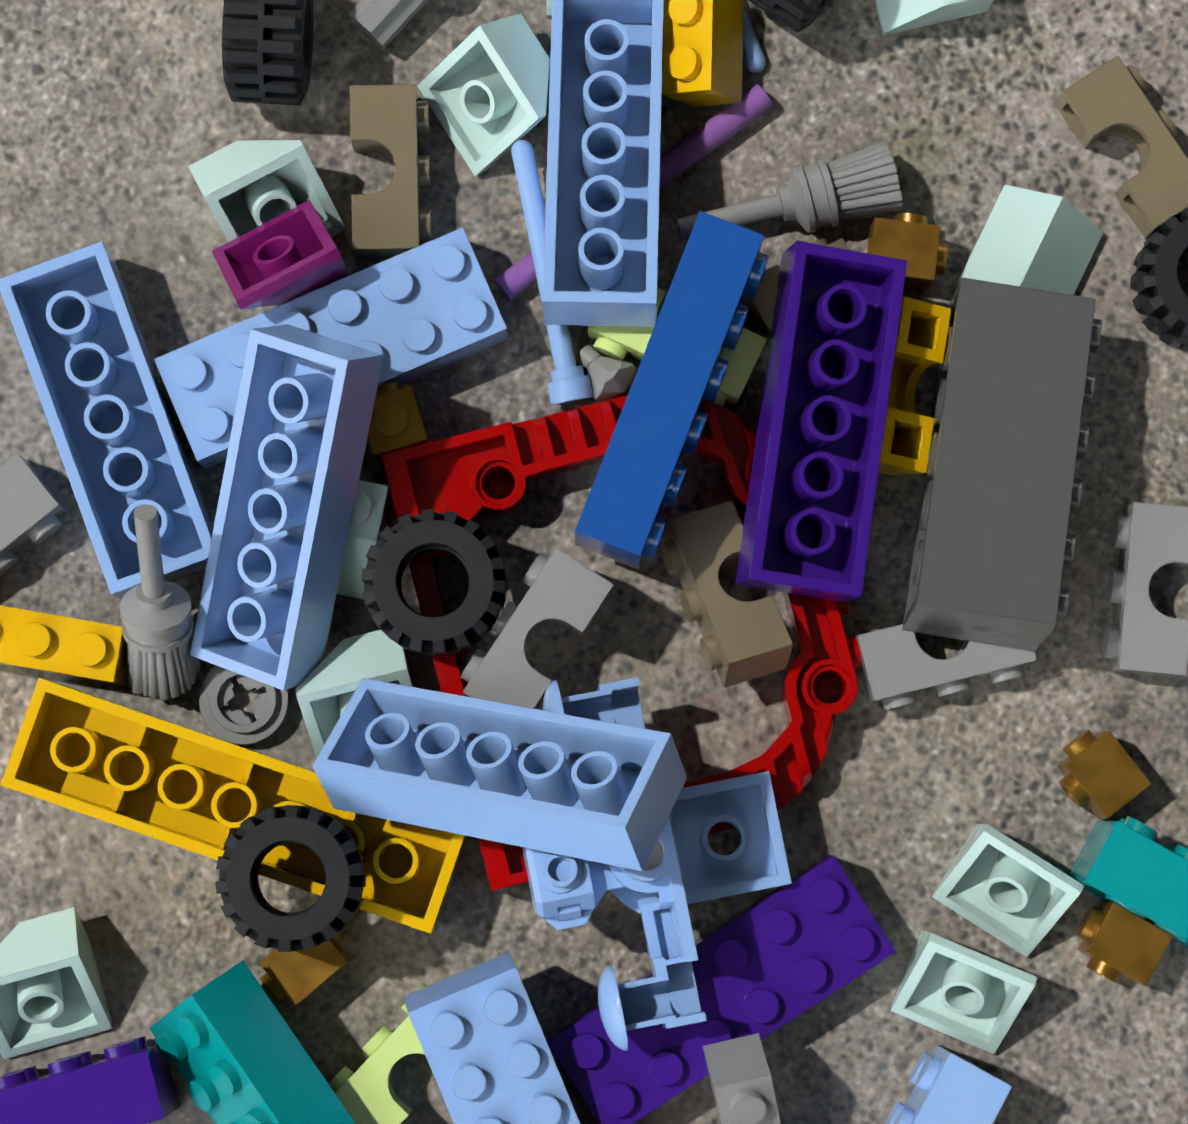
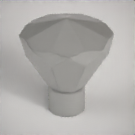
M592 345L585 346L576 356V362L583 366L587 371V375H590L593 398L597 403L622 396L632 384L637 373L634 364L603 357Z

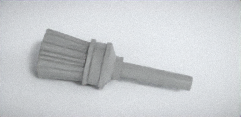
M880 142L828 163H825L824 159L815 160L814 164L806 166L794 165L791 169L788 184L776 188L777 194L706 211L705 213L739 226L782 216L784 221L796 219L808 233L816 232V228L828 225L831 228L839 226V221L896 215L902 212L903 199L896 166L889 146H887V143ZM698 214L676 219L681 240L689 239Z
M145 504L138 506L134 510L141 583L131 588L120 602L122 633L127 642L125 668L126 676L128 677L127 682H129V687L133 688L132 693H143L144 696H150L152 699L160 697V700H168L169 697H178L179 693L184 694L185 690L191 689V685L195 683L197 672L201 670V664L198 658L190 656L193 641V617L191 614L190 596L181 586L164 580L157 509L152 505Z

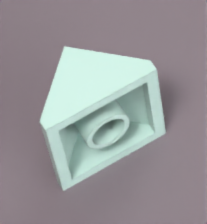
M1004 185L957 284L961 277L1074 295L1103 235V231L1064 197Z
M976 824L936 888L932 898L1027 958L1081 894L1084 885L990 825Z
M922 930L890 1011L995 1054L1034 989L1037 977L936 934Z

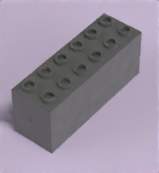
M961 277L948 306L951 309L944 361L943 364H938L931 412V417L935 418L927 472L923 473L902 630L1036 652L1047 636L1054 635L1057 622L1064 623L1069 603V589L1060 588L1064 567L1070 568L1072 565L1076 545V535L1067 533L1070 513H1077L1079 509L1083 485L1082 480L1074 479L1077 459L1083 460L1089 438V426L1080 425L1083 406H1090L1096 379L1095 372L1087 371L1090 352H1097L1102 331V320L1093 318L1096 299Z

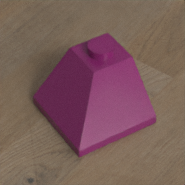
M310 200L211 251L240 310L284 304L350 276L336 245Z

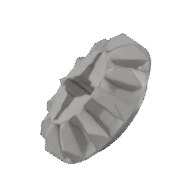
M217 665L206 675L199 693L200 712L208 728L219 738L240 745L260 742L273 734L282 725L289 705L287 690H280ZM234 678L247 691L266 689V692L260 694V698L253 702L255 710L253 714L256 718L254 722L241 709L228 710L226 712L222 710L230 706L229 702L236 698Z

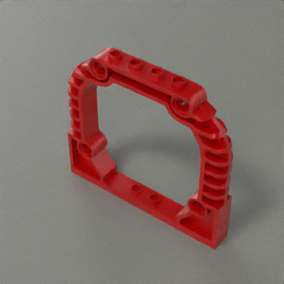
M628 395L512 424L511 421L381 454L397 519L407 514H410V516L422 514L421 510L434 509L438 513H446V510L458 513L460 517L466 520L471 519L476 522L484 512L493 515H507L516 511L524 502L527 493V483L546 476L602 462ZM704 399L700 411L707 413L708 417L694 455L721 465L726 487L734 503L746 512L756 433L743 420L724 407ZM502 471L508 473L515 481L512 493L503 499L489 497L483 490L485 479L494 472ZM433 550L424 552L409 563L421 614L424 616L441 617L446 615L433 564L435 561L454 557V555L446 551ZM783 592L799 653L787 666L781 683L782 700L788 719L787 725L759 757L728 772L685 782L682 788L769 771L777 811L787 805L805 788L819 769L826 755L833 733L835 715L848 709L854 702L858 692L855 669L863 667L861 653L855 635L845 636L840 615L848 614L847 602ZM466 648L460 650V653L452 655L438 654L437 657L432 656L441 692L468 697L463 693L468 682L460 677L461 670L457 656L467 654ZM831 673L840 680L842 693L837 702L827 704L816 698L813 692V682L818 674ZM719 822L711 827L708 835L735 827L726 822ZM478 838L491 891L529 882L522 847Z

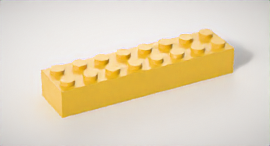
M38 678L0 784L6 788L218 860L219 856H223L227 847L224 843L230 834H235L241 827L240 823L248 817L261 813V810L286 805L316 808L321 812L332 815L339 820L338 822L345 829H349L356 838L354 841L358 849L362 850L365 860L363 862L364 874H367L366 887L363 888L361 897L363 900L359 909L430 934L436 928L467 838L466 835L334 809L315 771L43 678ZM287 843L275 847L264 857L259 869V875L320 896L325 888L326 873L321 859L313 850L301 844Z

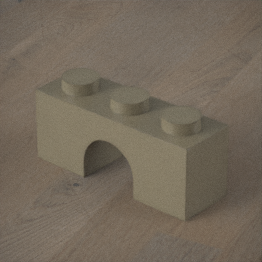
M1116 56L1063 90L1054 104L1084 149L1107 136H1119L1134 145L1140 157L1139 172L1124 182L1115 195L1144 239H1146L1171 216L1174 215L1176 217L1184 209L1188 208V157H1186L1175 140L1178 134L1171 119L1162 110L1156 112L1145 96L1147 87L1140 73L1132 65L1126 67L1120 57Z
M416 84L349 85L350 140L354 152L381 153L395 164L393 179L386 188L374 194L351 195L352 250L356 260L389 259L418 247L422 243L432 241L431 209H421V188H431L430 155H420V134H430L429 101H419Z
M732 500L670 518L666 541L661 542V554L665 567L669 574L677 573L683 590L680 591V599L685 616L689 622L697 621L703 638L700 639V649L703 660L709 671L717 670L724 688L787 669L793 647L792 640L773 596L750 602L740 601L729 596L720 585L723 581L737 576L743 525Z

